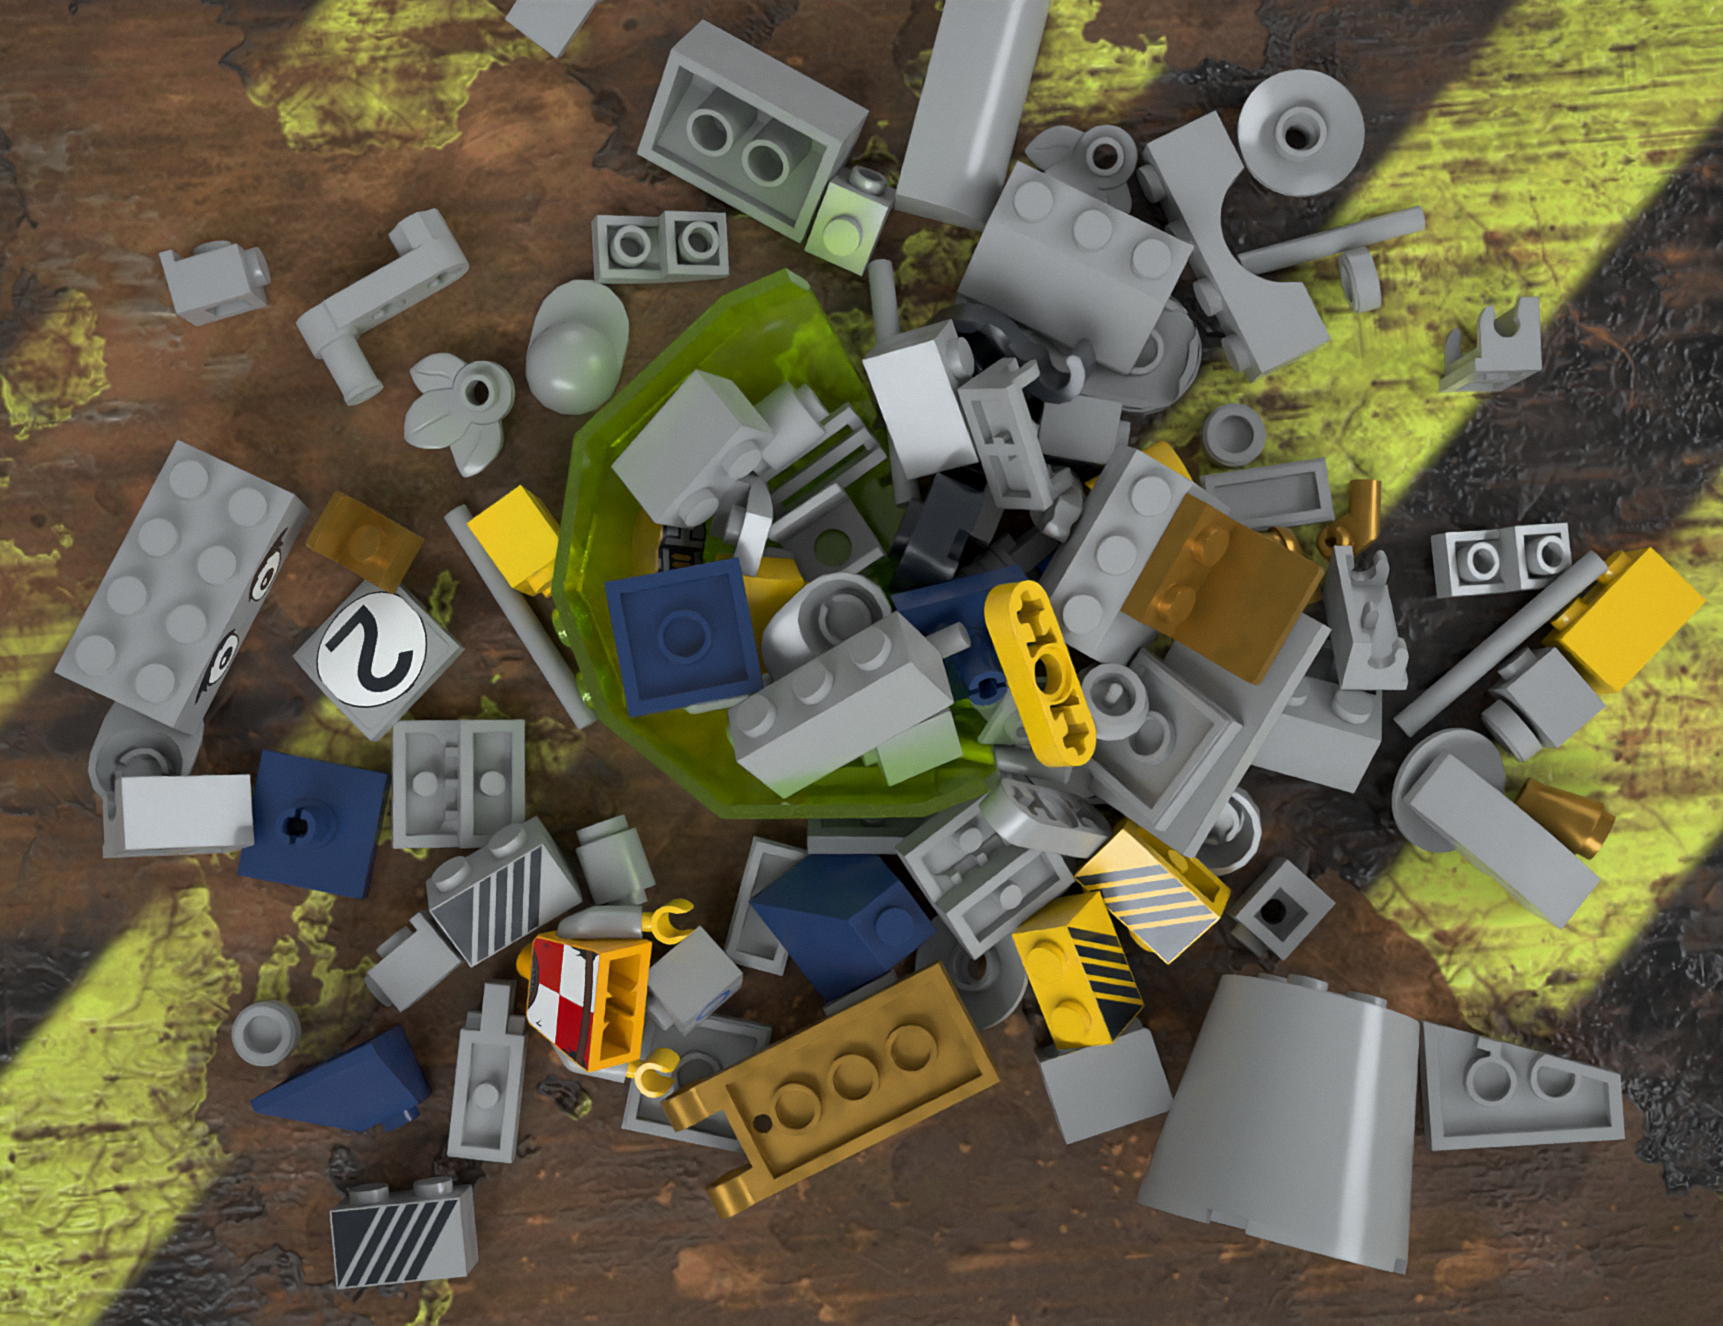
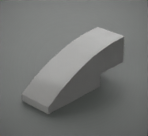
M1443 749L1402 799L1477 870L1492 877L1528 912L1560 930L1601 880L1570 850L1516 804L1451 753Z

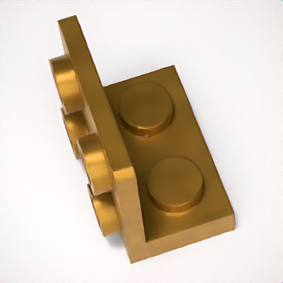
M1186 493L1120 611L1138 622L1173 638L1242 680L1257 686L1263 681L1324 576L1325 571L1323 567L1246 527L1208 503Z

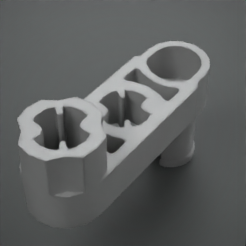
M433 208L427 211L416 212L400 221L388 234L400 258L327 298L304 313L296 322L315 359L324 360L344 395V400L348 406L362 403L383 389L381 381L377 379L357 343L360 335L455 282L470 268L466 257L438 209Z

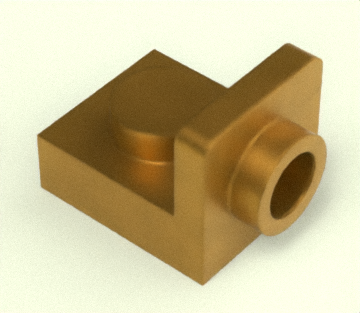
M336 491L306 540V546L341 564L376 587L394 595L425 539L378 511L340 491Z

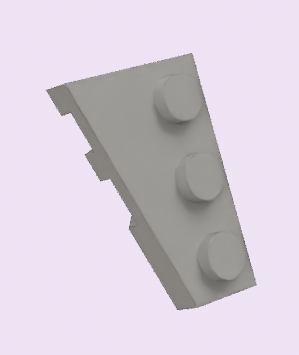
M1417 1018V1021L1420 1023L1419 1061L1425 1146L1430 1150L1625 1139L1620 1074L1612 1070Z

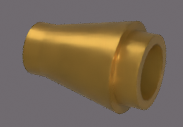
M1531 777L1523 784L1513 802L1574 855L1578 854L1588 860H1591L1602 847L1616 818L1611 813L1603 810L1604 802L1542 784Z

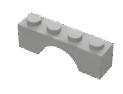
M1216 110L1146 144L1138 161L1141 167L1136 171L1139 184L1151 204L1159 201L1169 221V224L1165 225V232L1194 246L1188 258L1198 279L1193 282V289L1205 314L1209 317L1214 314L1216 315L1226 337L1221 339L1222 348L1234 371L1237 373L1244 371L1251 384L1316 352L1331 338L1303 282H1274L1260 278L1242 267L1233 257L1225 243L1221 229V207L1227 190L1242 172L1244 165Z

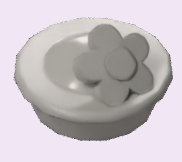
M1112 662L1108 664L1094 663L1077 674L1095 724L1096 738L1105 741L1122 740L1138 731L1146 721L1149 701L1147 690L1137 674L1128 667Z

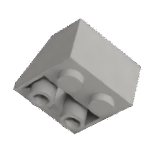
M1326 639L1250 765L1354 793L1382 741V690H1340L1331 640Z

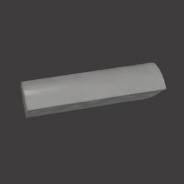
M1052 0L945 1L895 193L894 210L979 232L984 231L1003 190Z

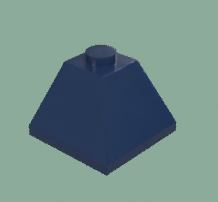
M808 854L748 900L826 1003L888 972L938 932L901 881L877 854Z
M401 1024L285 1079L250 1100V1103L255 1113L358 1132L381 1123L386 1133L420 1116L417 1105L431 1095L433 1091Z

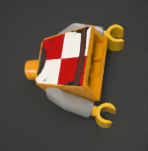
M681 898L673 899L655 912H643V905L592 906L564 918L559 923L556 931L538 934L532 943L527 944L521 950L516 965L519 974L529 980L526 1009L528 1022L551 1042L568 1070L624 1083L625 1077L635 1079L636 1086L640 1092L651 1098L664 1095L675 1083V1079L662 1076L655 1071L668 1073L675 1070L680 1063V1057L673 1050L663 1047L657 1048L644 1061L639 1060L652 942L643 939V932H652L656 939L669 945L682 941L692 934L694 930L675 929L670 924L668 916L669 912L679 914L692 910L694 905L690 901Z

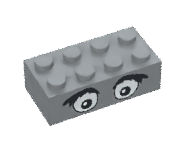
M177 440L54 672L171 728L194 736L311 510L295 494Z

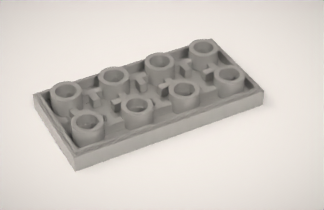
M1302 612L1263 681L1257 686L1242 680L1178 641H1174L1163 661L1244 726L1165 832L1151 827L1095 776L1087 789L1183 856L1194 859L1332 629Z

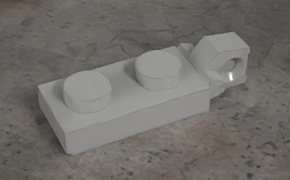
M491 978L489 982H485L482 1011H468L466 1025L460 1030L447 1151L448 1157L512 1163L515 1159L529 1031H526L527 1016L514 1014L517 980Z

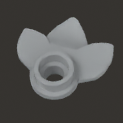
M1064 125L1055 126L1039 134L1025 149L1028 158L1038 168L1045 171L1044 174L1122 212L1130 213L1132 200L1127 180L1135 171L1138 153L1134 140L1122 128L1114 125H1099L1084 133ZM1108 144L1116 149L1117 161L1110 169H1099L1094 163V153L1101 145Z
M436 353L421 359L410 369V373L414 383L423 395L412 404L406 414L404 438L409 444L423 449H440L450 446L455 463L462 476L470 477L476 475L491 464L503 447L504 435L501 420L511 411L515 401L513 380L506 369L491 361H475L467 364L451 353ZM479 381L484 382L489 390L488 399L484 404L478 403L474 396V388Z

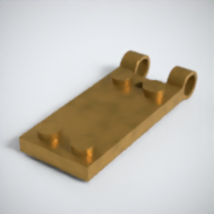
M938 959L708 1077L700 1078L681 1087L662 1099L660 1104L675 1132L693 1126L720 1110L724 1111L750 1161L748 1164L741 1165L723 1174L705 1188L719 1218L725 1219L1000 1082L1002 1075L942 960ZM760 1114L769 1116L772 1120V1128L769 1130L758 1128L755 1123L756 1116Z

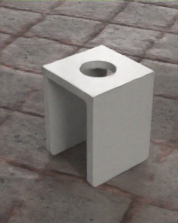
M837 483L832 484L772 524L768 533L770 540L781 544L784 549L796 554L798 570L805 582L809 583L824 574L843 571L866 577L891 560L887 557V553L846 491ZM831 529L846 533L852 544V552L849 559L837 567L825 566L818 560L815 554L816 540L823 532Z
M1136 1017L1113 1044L1057 1050L1055 1043L1033 1050L1059 1130L1066 1144L1167 1112L1173 1103V1097L1152 1034L1148 1028L1142 1026L1141 1021Z

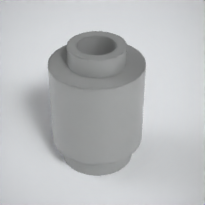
M785 381L753 406L777 435L762 452V459L753 471L759 476L771 467L778 471L827 434L820 421L826 418L829 413L806 383L796 390L788 381Z
M624 814L576 831L581 847L575 850L595 906L607 902L608 905H639L648 901L644 889L656 885L637 829L636 827L629 829Z

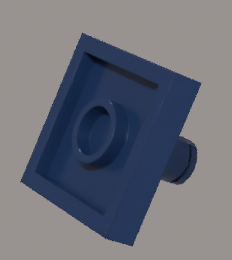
M739 557L604 583L630 718L750 696L764 689Z
M1019 564L890 596L892 613L898 611L924 637L957 622H961L966 628L971 640V646L942 659L954 701L970 698L973 704L984 706L999 701L1006 693L1007 685L1005 681L1007 680L985 622L984 606L989 592L995 586L1028 580Z
M270 749L262 750L252 799L254 845L242 849L237 875L357 899L368 898L391 786V773Z

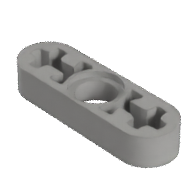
M1004 778L979 803L980 811L988 824L1005 840L1020 847L1089 859L1112 836L1110 825L1092 804L1076 794Z

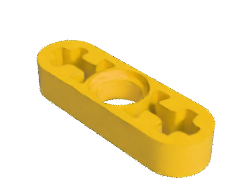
M1031 580L995 586L989 592L985 601V622L1032 750L1040 763L1047 767L1084 765L1090 760L1096 747V728L1049 597L1042 586ZM1039 658L1044 663L1047 673V684L1043 692L1037 686L1035 679V665Z

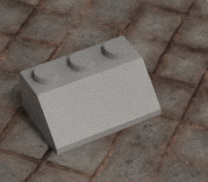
M701 20L671 49L637 154L801 244L816 220L829 182L847 165L869 110L711 23Z
M1017 161L986 224L957 290V294L976 304L988 305L1009 316L1015 323L1070 350H1073L1080 339L1086 338L1093 345L1096 354L1095 362L1128 377L1159 319L1194 246Z
M1118 443L1082 505V512L1078 520L1071 525V534L1067 541L1060 543L1038 581V584L1042 586L1049 597L1065 643L1103 664L1112 662L1128 667L1142 647L1147 650L1149 649L1159 631L1138 622L1121 612L1120 609L1186 493L1208 503L1228 515L1231 508L1191 480L1140 450Z

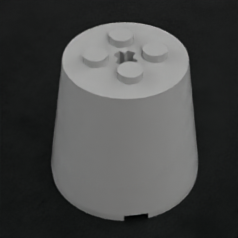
M1259 973L1257 978L1232 974L1222 975L1140 1185L1136 1203L1209 1224L1211 1220L1245 1229V1234L1405 1275L1409 1251L1420 1023L1411 1017L1386 1009L1388 1001L1385 999L1348 991L1347 996L1327 991L1328 983L1306 976L1288 974V978Z

